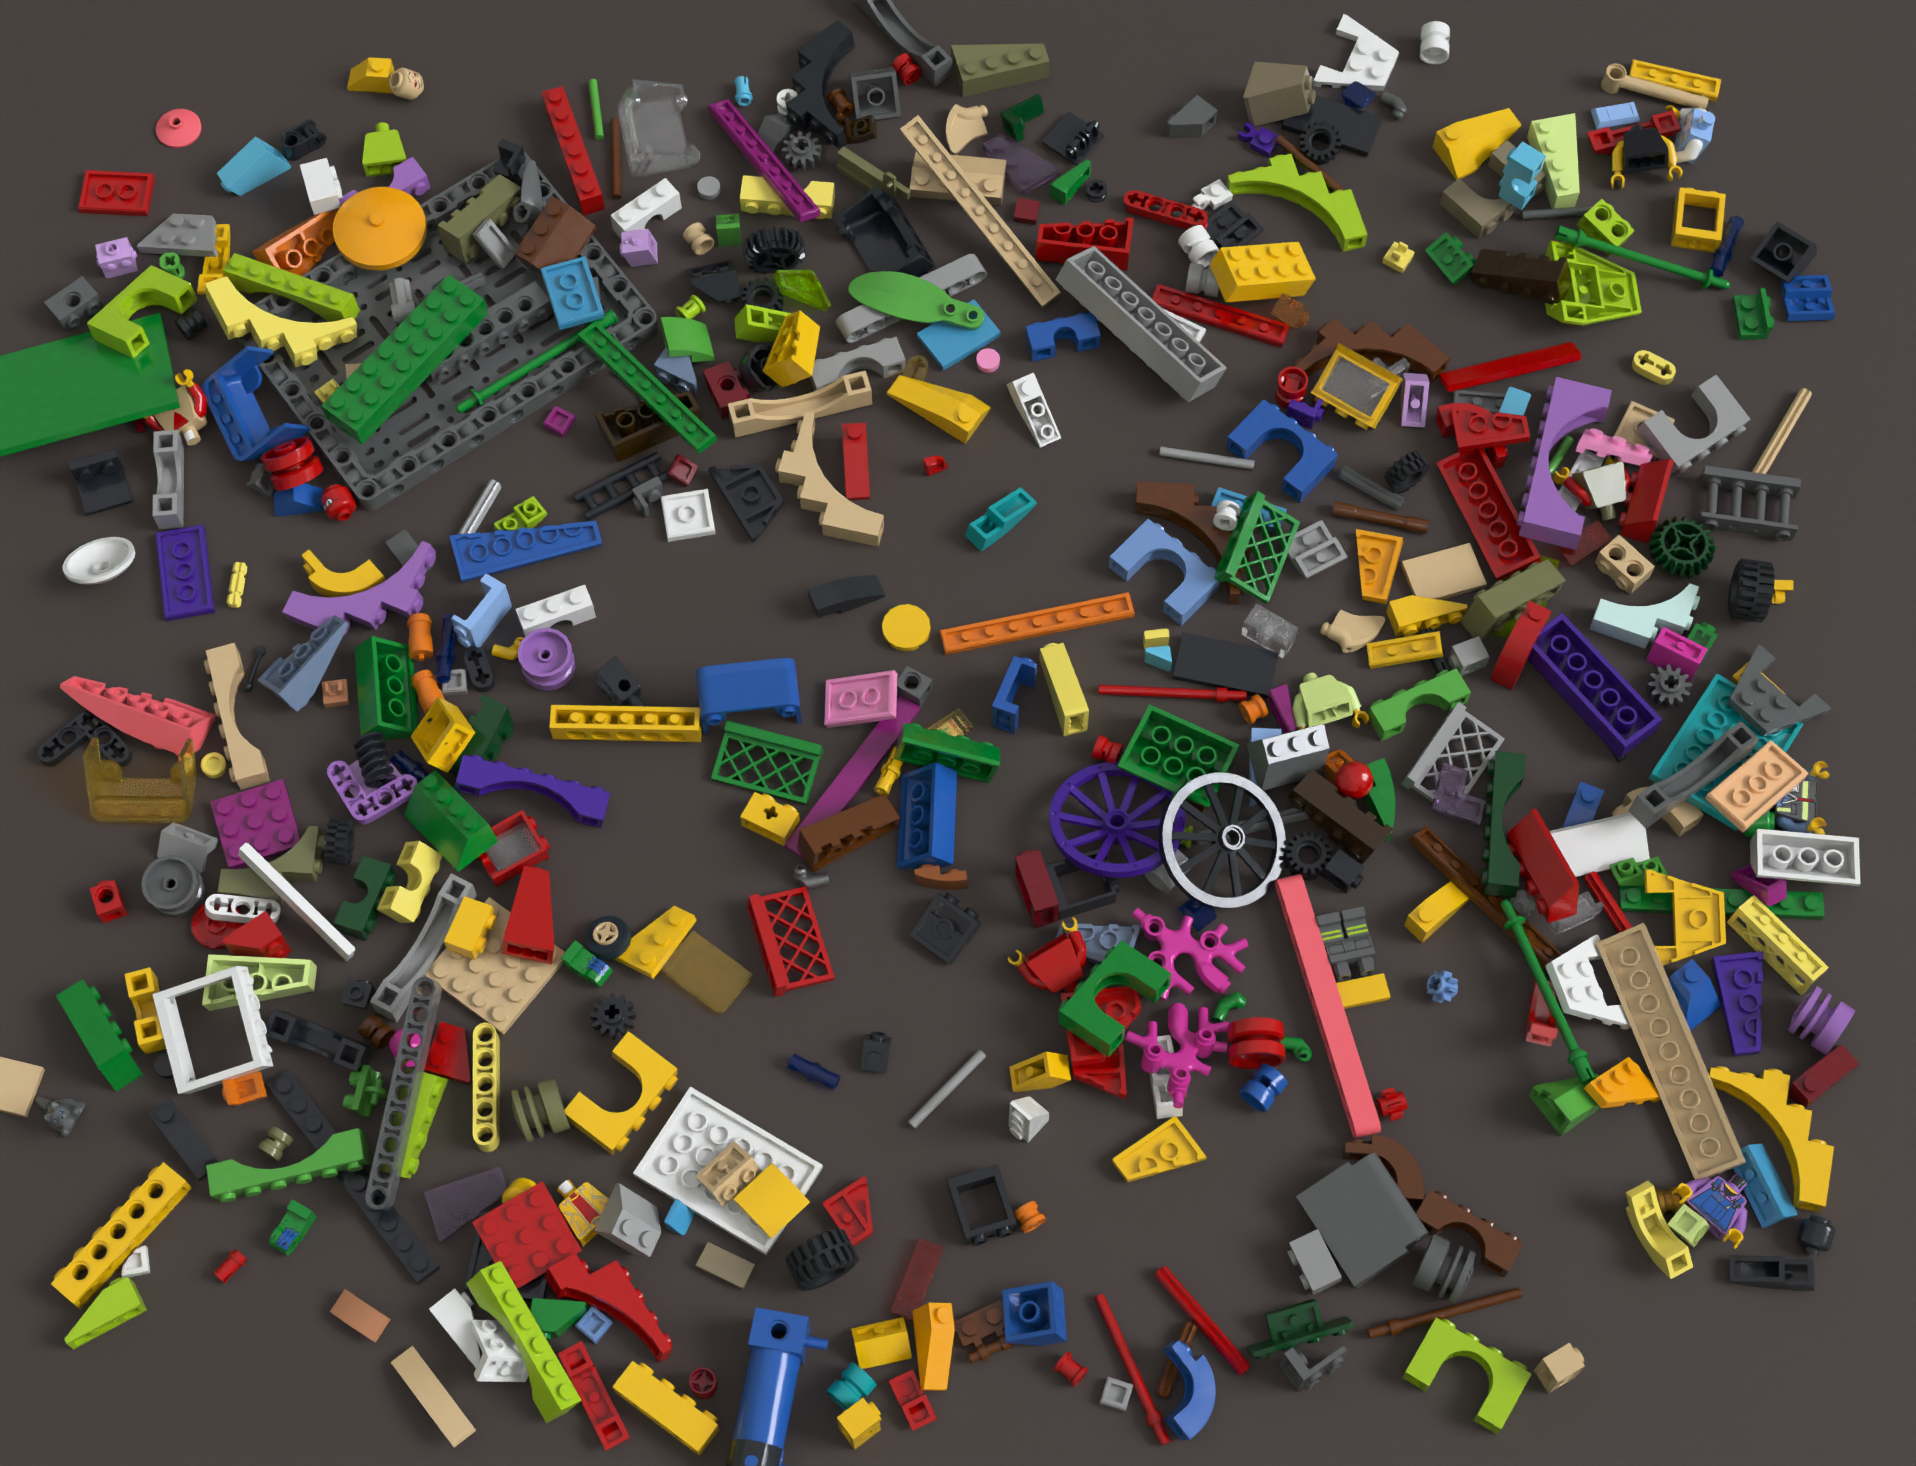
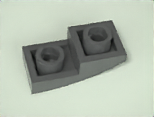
M406 529L385 542L402 567L418 548V545ZM432 566V567H428V569H427L426 572H428L429 570H431V569L433 568V566Z

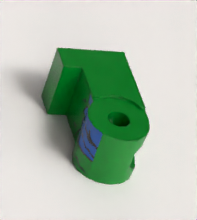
M576 940L561 957L564 967L597 988H601L613 972L606 963L597 959L596 956L584 949L583 945Z
M293 1199L287 1207V1213L269 1240L271 1247L287 1256L295 1250L317 1218L312 1210Z

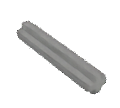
M489 480L458 534L476 532L501 490V484L498 481Z

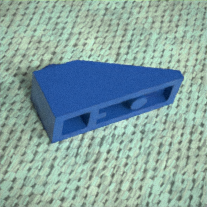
M1580 781L1562 828L1593 821L1604 790Z

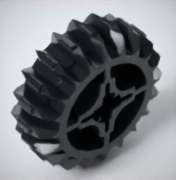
M776 226L774 228L766 227L765 230L758 229L757 233H751L750 237L745 239L743 257L746 265L749 266V269L755 270V273H780L785 270L789 271L790 268H796L798 264L802 263V258L805 257V244L802 236H800L798 231H794L793 228L786 229L785 226L781 228Z

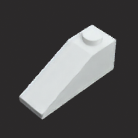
M454 1288L429 1310L476 1368L481 1359L482 1350L471 1328L472 1320H476L475 1314L470 1308L474 1303L465 1292L460 1295Z

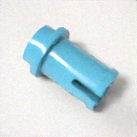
M739 76L734 80L736 87L735 101L740 106L749 105L753 99L752 93L749 91V80L747 77L744 78V76Z

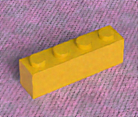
M632 1361L613 1385L614 1392L701 1456L720 1430L716 1423L718 1419L707 1410L702 1413L695 1408L697 1403L686 1394H683L682 1397L673 1391L675 1387L666 1379L662 1378L659 1381L652 1376L654 1371L646 1364L641 1362L638 1365Z

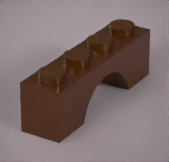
M1429 1190L1416 1213L1431 1235H1437L1447 1229H1460L1472 1235L1481 1249V1264L1502 1277L1506 1276L1523 1247V1244L1519 1242L1515 1235L1499 1231L1495 1228L1494 1223L1484 1218H1477L1472 1215V1211L1463 1205H1455L1449 1201L1445 1194L1439 1191L1433 1192Z

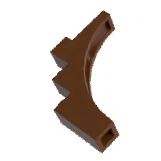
M1333 318L1329 323L1325 322L1317 331V343L1310 348L1304 358H1298L1293 367L1302 369L1309 377L1313 373L1326 368L1338 343L1370 361L1397 365L1416 374H1427L1429 383L1432 384L1439 377V373L1447 370L1450 357L1408 323L1402 329L1397 328L1390 336L1373 321H1370L1365 326L1361 325L1353 333L1336 318ZM1341 357L1337 364L1348 362V360Z
M1137 481L1135 514L1155 516L1173 522L1188 530L1207 547L1219 565L1233 530H1221L1214 525L1213 519L1217 513V506H1199V493H1194L1195 484ZM1251 548L1245 550L1247 562H1249L1250 553H1253ZM1240 568L1237 570L1235 577L1239 580L1240 574L1245 573L1244 569ZM1225 581L1228 604L1238 605L1239 596H1244V591Z

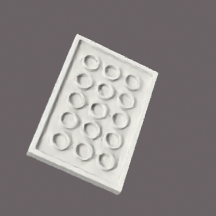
M690 1087L633 1172V1175L671 1199L680 1200L696 1214L767 1256L785 1226L770 1239L754 1220L745 1214L733 1198L724 1206H721L715 1197L698 1182L695 1175L733 1141L752 1156L761 1172L770 1163H773L804 1196L822 1170L823 1165Z

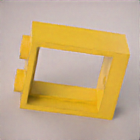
M1680 187L1675 199L1670 246L1717 253L1722 240L1726 194ZM1684 204L1716 209L1714 231L1682 227Z
M437 697L411 735V738L428 764L448 773L475 734V731L457 706Z

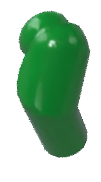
M1232 992L1220 998L1212 1020L1217 1023L1224 1022L1228 1010L1233 1007L1242 1009L1246 1005V998L1239 992Z

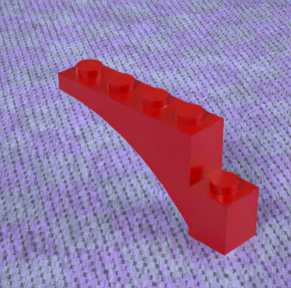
M574 1253L547 1268L545 1278L558 1299L565 1297L586 1302V1304L609 1314L635 1333L649 1348L659 1363L669 1358L672 1350L671 1339L665 1332L662 1333L658 1327L656 1315L652 1310L648 1311L641 1291L633 1287L630 1282L629 1272L624 1266L621 1267L617 1260L589 1274L590 1271L587 1263L583 1259L580 1260L577 1254Z

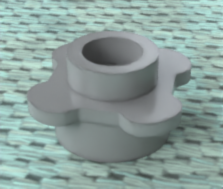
M1519 890L1517 891V896L1510 899L1512 906L1525 918H1528L1530 912L1536 909L1535 899L1533 896H1529L1527 891Z

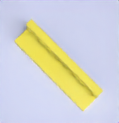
M1755 895L1738 907L1727 921L1756 952L1763 951V959L1800 995L1829 968ZM1740 918L1743 922H1745L1747 928H1745L1737 919ZM1758 937H1760L1765 942L1766 946H1763L1758 941ZM1776 955L1784 961V964L1777 960ZM1795 974H1798L1805 981V983L1802 984L1796 978Z

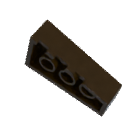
M1490 249L1480 250L1471 271L1474 284L1481 288L1490 287L1498 289L1505 294L1514 293L1526 299H1539L1547 304H1558L1561 300H1564L1572 282L1567 258L1559 257L1558 261H1552L1549 256L1540 255L1539 259H1534L1526 253L1512 256L1508 251Z
M690 391L673 394L703 422L700 407ZM644 401L638 402L636 406L624 408V405L614 407L615 410L603 413V410L594 412L598 428L617 462L678 436Z
M1312 769L1292 790L1288 798L1296 809L1303 810L1310 816L1309 818L1315 826L1322 827L1328 832V836L1333 842L1341 844L1347 849V853L1351 858L1363 864L1394 829L1387 824L1384 827L1375 822L1377 817L1370 811L1367 813L1360 811L1355 800L1345 795L1341 797L1336 786Z

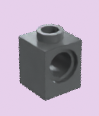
M907 666L903 673L899 672L897 674V697L902 695L921 708L933 690L932 679ZM915 684L917 687L909 689L906 685Z

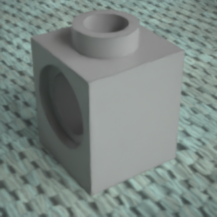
M1479 636L1452 646L1448 657L1450 667L1452 669L1457 668L1461 676L1485 668L1489 660V655Z

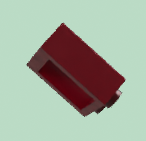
M1025 850L1015 857V878L1035 929L1058 922L1059 902L1040 850Z

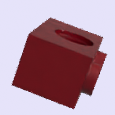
M730 361L703 370L704 382L722 420L729 417L728 403L750 398L746 386L742 387L739 382L741 381V376L738 369L732 368ZM726 388H732V389L729 390V391H725V390H724V389H726Z

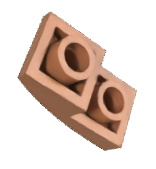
M344 1289L330 1310L336 1317L374 1342L378 1340L391 1320L346 1289Z

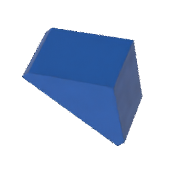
M304 483L291 489L278 490L274 493L275 517L323 512L321 502L322 488Z

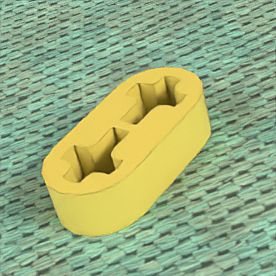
M1646 350L1638 351L1634 355L1632 368L1635 372L1661 385H1667L1672 382L1676 373L1675 366L1672 363ZM1642 360L1647 361L1644 365L1640 364ZM1663 370L1668 372L1665 376L1661 375Z

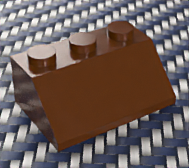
M552 196L514 254L523 265L541 274L540 268L576 259L597 227L571 206Z

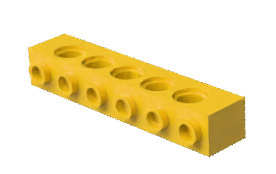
M551 705L549 728L554 740L701 742L702 721L699 707Z
M164 1162L160 1166L153 1168L143 1185L136 1187L131 1192L130 1199L123 1206H119L113 1211L111 1219L104 1227H99L93 1233L92 1240L85 1247H81L76 1251L69 1265L61 1268L55 1274L51 1285L81 1310L192 1187ZM163 1189L160 1197L152 1198L155 1190ZM139 1209H144V1214L140 1218L134 1219V1213ZM126 1229L122 1238L115 1239L117 1231ZM107 1249V1253L102 1259H96V1255L100 1250ZM87 1269V1276L82 1280H77L78 1274L82 1270Z

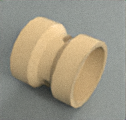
M693 223L683 233V238L687 243L692 244V250L696 255H703L714 246V239L711 235L706 234V229L701 223Z

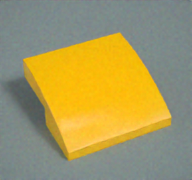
M770 1163L733 1198L750 1219H753L770 1239L810 1203L773 1163Z

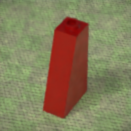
M524 866L503 937L501 954L552 965L554 934L549 871L539 867Z

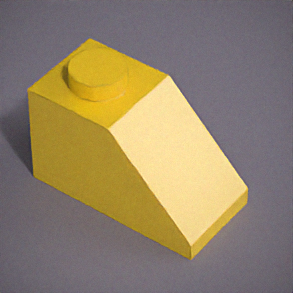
M369 57L350 70L348 91L392 93L389 86V78L394 72L392 60L389 58Z
M1046 1051L1009 1067L1013 1092L1053 1088L1071 1081L1068 1055Z

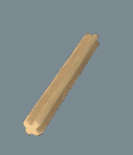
M1806 388L1799 390L1752 472L1767 473L1812 395L1810 390Z

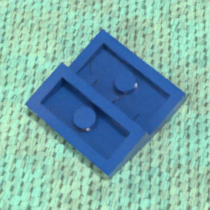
M1828 275L1798 276L1789 284L1781 279V292L1787 321L1834 320L1835 310L1830 298L1832 288Z

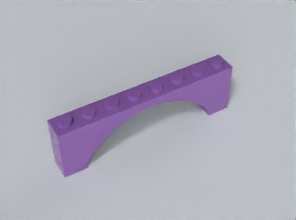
M1556 377L1553 386H1548L1545 399H1549V403L1544 404L1541 415L1545 417V421H1540L1537 434L1541 435V439H1536L1533 452L1537 453V457L1532 456L1529 470L1533 471V474H1528L1525 485L1529 492H1524L1521 507H1525L1524 512L1520 511L1516 524L1521 526L1519 536L1576 550L1585 517L1578 515L1565 502L1556 489L1549 470V453L1562 437L1574 429L1596 421L1603 423L1612 390Z

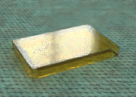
M695 931L689 934L661 968L664 974L720 1015L723 1014L753 977L751 972Z

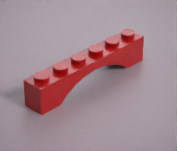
M561 86L541 92L545 111L561 148L583 216L605 210L602 192L564 87Z

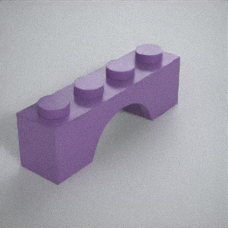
M414 157L393 167L394 178L389 187L402 190L413 198L424 194L430 189L428 177ZM352 190L343 195V198L339 199L340 205L342 206L347 199L358 192Z

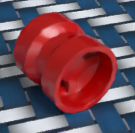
M907 53L898 56L891 65L895 69L896 74L900 75V79L905 85H912L922 75L921 68L917 64H913V59Z
M1100 735L1093 748L1091 758L1096 760L1103 759L1110 763L1118 762L1124 744L1117 741L1111 742L1107 737Z

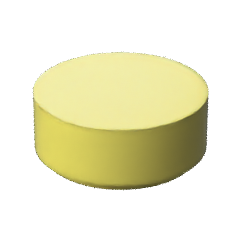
M212 752L205 755L201 760V769L207 777L219 778L226 772L227 762L223 755Z

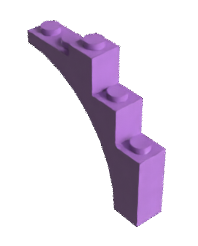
M422 541L413 556L397 573L383 583L353 595L327 598L309 596L292 591L282 613L288 620L312 630H316L334 615L349 624L344 635L349 630L350 619L377 630L379 624H382L386 618L387 609L406 617L420 612L423 606V597L417 589L423 586L425 573L428 567H432L435 562L436 551L431 544Z

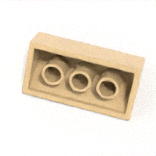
M916 152L911 173V197L956 201ZM951 155L989 204L1002 205L1006 160Z

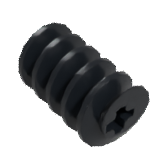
M377 731L362 735L353 744L356 758L359 760L361 774L364 777V784L369 788H380L396 779L395 775H391L394 769L392 766H389L391 759L387 757L388 750L384 749L386 743L382 740L383 734Z

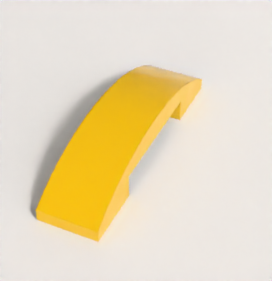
M216 224L217 242H215V248L218 251L217 257L204 258L203 273L199 274L198 294H206L205 283L225 277L223 269L230 260L229 224Z

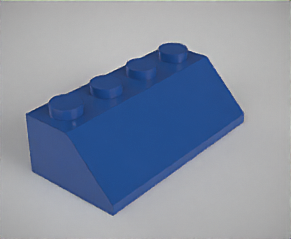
M935 762L901 775L897 868L918 869L926 864L939 865V868L953 865L957 771Z

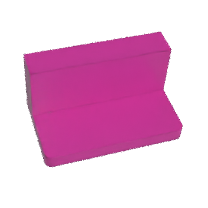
M1663 627L1646 660L1664 670L1668 664H1670L1672 671L1680 667V675L1688 674L1689 676L1686 681L1691 682L1708 649Z

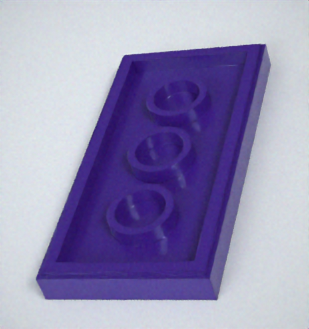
M204 525L155 533L166 621L215 613Z

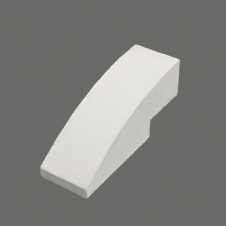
M1171 1035L1157 1036V1042L1162 1046L1163 1050L1174 1053ZM1161 1068L1157 1073H1149L1157 1119L1183 1116V1107H1173V1098L1170 1097L1167 1091L1169 1071L1166 1068Z

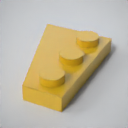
M1174 1116L1114 1157L1112 1163L1128 1183L1204 1161L1207 1157L1178 1118Z

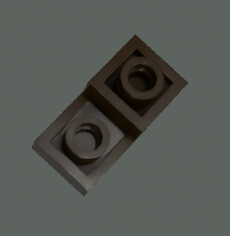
M872 114L851 121L848 117L836 121L844 130L846 144L877 138L876 119Z

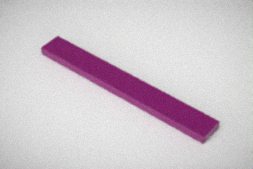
M729 99L710 104L708 112L799 222L819 217L820 209Z
M899 695L897 698L896 719L879 721L785 843L787 850L804 860L797 850L799 829L846 809L898 741L903 724L911 723L920 712L918 705Z

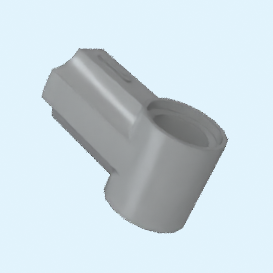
M396 278L389 283L393 302L391 310L395 325H400L415 310L416 304L412 298L409 280Z

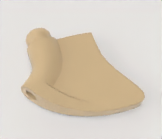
M957 104L953 106L948 115L945 130L946 141L952 155L958 154L972 140L987 135V129L982 117L988 115L986 106L980 105L978 107L976 105L969 108H964Z
M1340 610L1332 625L1327 622L1323 623L1320 633L1326 635L1328 639L1337 642L1344 653H1349L1363 648L1367 643L1374 640L1381 631L1385 618L1383 616H1358Z

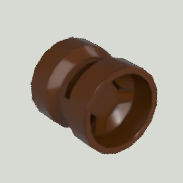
M374 1013L364 1020L359 1027L358 1033L365 1039L369 1038L371 1044L379 1050L389 1043L395 1030L390 1025L383 1024L382 1019Z

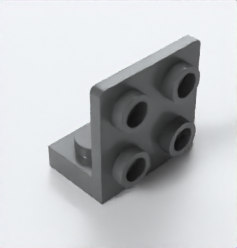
M1342 1346L1317 1365L1308 1369L1309 1363L1300 1351L1297 1353L1292 1347L1284 1353L1279 1367L1297 1391L1304 1387L1308 1391L1320 1382L1319 1379L1325 1372L1329 1376L1341 1367L1340 1364L1344 1362L1343 1357L1347 1350Z

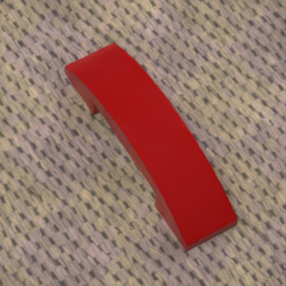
M1673 110L1652 115L1650 121L1640 123L1644 129L1656 128L1659 134L1666 138L1681 131ZM1632 126L1613 131L1606 127L1587 132V137L1594 153L1612 154L1618 142L1624 139V133L1630 131Z
M580 1341L558 1353L605 1450L608 1451L630 1439L583 1342Z

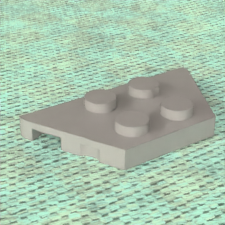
M172 214L137 245V248L141 253L165 254L174 252L177 255L217 257L218 251L215 248V242H217V235L215 233L216 221L211 215Z

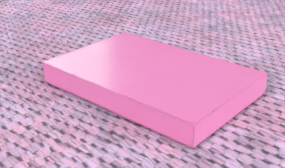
M895 670L826 680L824 725L827 728L896 719L897 673Z

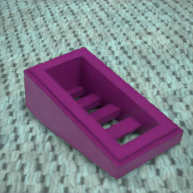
M1287 684L1271 689L1267 702L1283 734L1295 731V722Z
M1750 864L1731 873V878L1769 907L1787 897L1786 881L1756 877Z

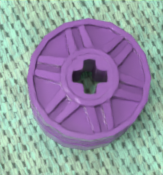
M1816 986L1811 993L1803 998L1793 1013L1787 1031L1794 1034L1801 1025L1804 1029L1798 1038L1803 1040L1812 1032L1815 1036L1811 1046L1827 1055L1856 1010L1842 1001L1831 1009L1828 1007L1832 995L1828 993L1820 1002L1817 999L1823 989Z

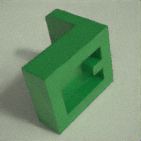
M1702 622L1701 625L1695 624L1687 639L1707 648L1706 656L1718 634L1714 633L1716 628Z

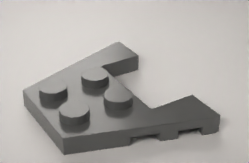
M1759 644L1753 652L1727 704L1764 737L1788 729L1793 724L1811 721L1816 716L1820 715L1822 717L1827 715L1831 707L1818 695L1813 694L1802 705L1797 706L1761 674L1774 663L1776 658Z

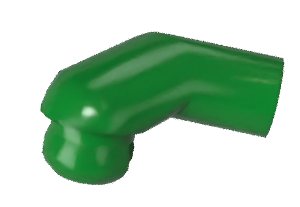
M1285 1036L1283 1041L1280 1042L1300 1062H1307L1311 1059L1312 1051L1302 1038Z

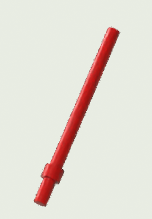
M1099 685V694L1213 699L1216 702L1225 703L1226 700L1246 701V691L1227 690V688L1217 687V690Z
M1100 1294L1094 1299L1147 1414L1145 1419L1149 1427H1153L1160 1445L1164 1446L1171 1441L1162 1423L1164 1421L1162 1414L1154 1406L1105 1295Z

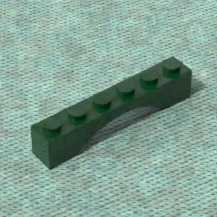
M1495 751L1493 760H1488L1487 774L1491 775V781H1487L1485 795L1490 796L1489 803L1485 805L1484 818H1488V825L1484 826L1483 840H1487V847H1483L1482 862H1486V869H1482L1480 884L1485 885L1484 894L1515 898L1519 887L1520 863L1513 856L1506 843L1502 826V814L1505 804L1521 787L1525 774L1526 754Z

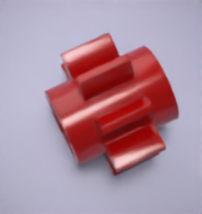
M1394 1087L1381 1090V1097L1376 1099L1381 1117L1389 1116L1390 1121L1401 1119L1402 1115H1404L1403 1111L1408 1109L1404 1093L1402 1091L1395 1092Z

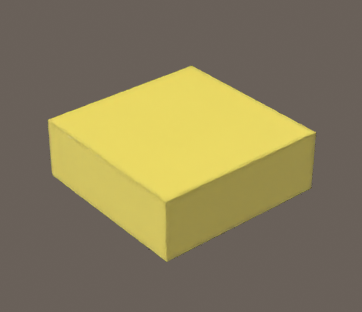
M1166 628L1144 631V649L1147 647L1168 646L1169 630Z

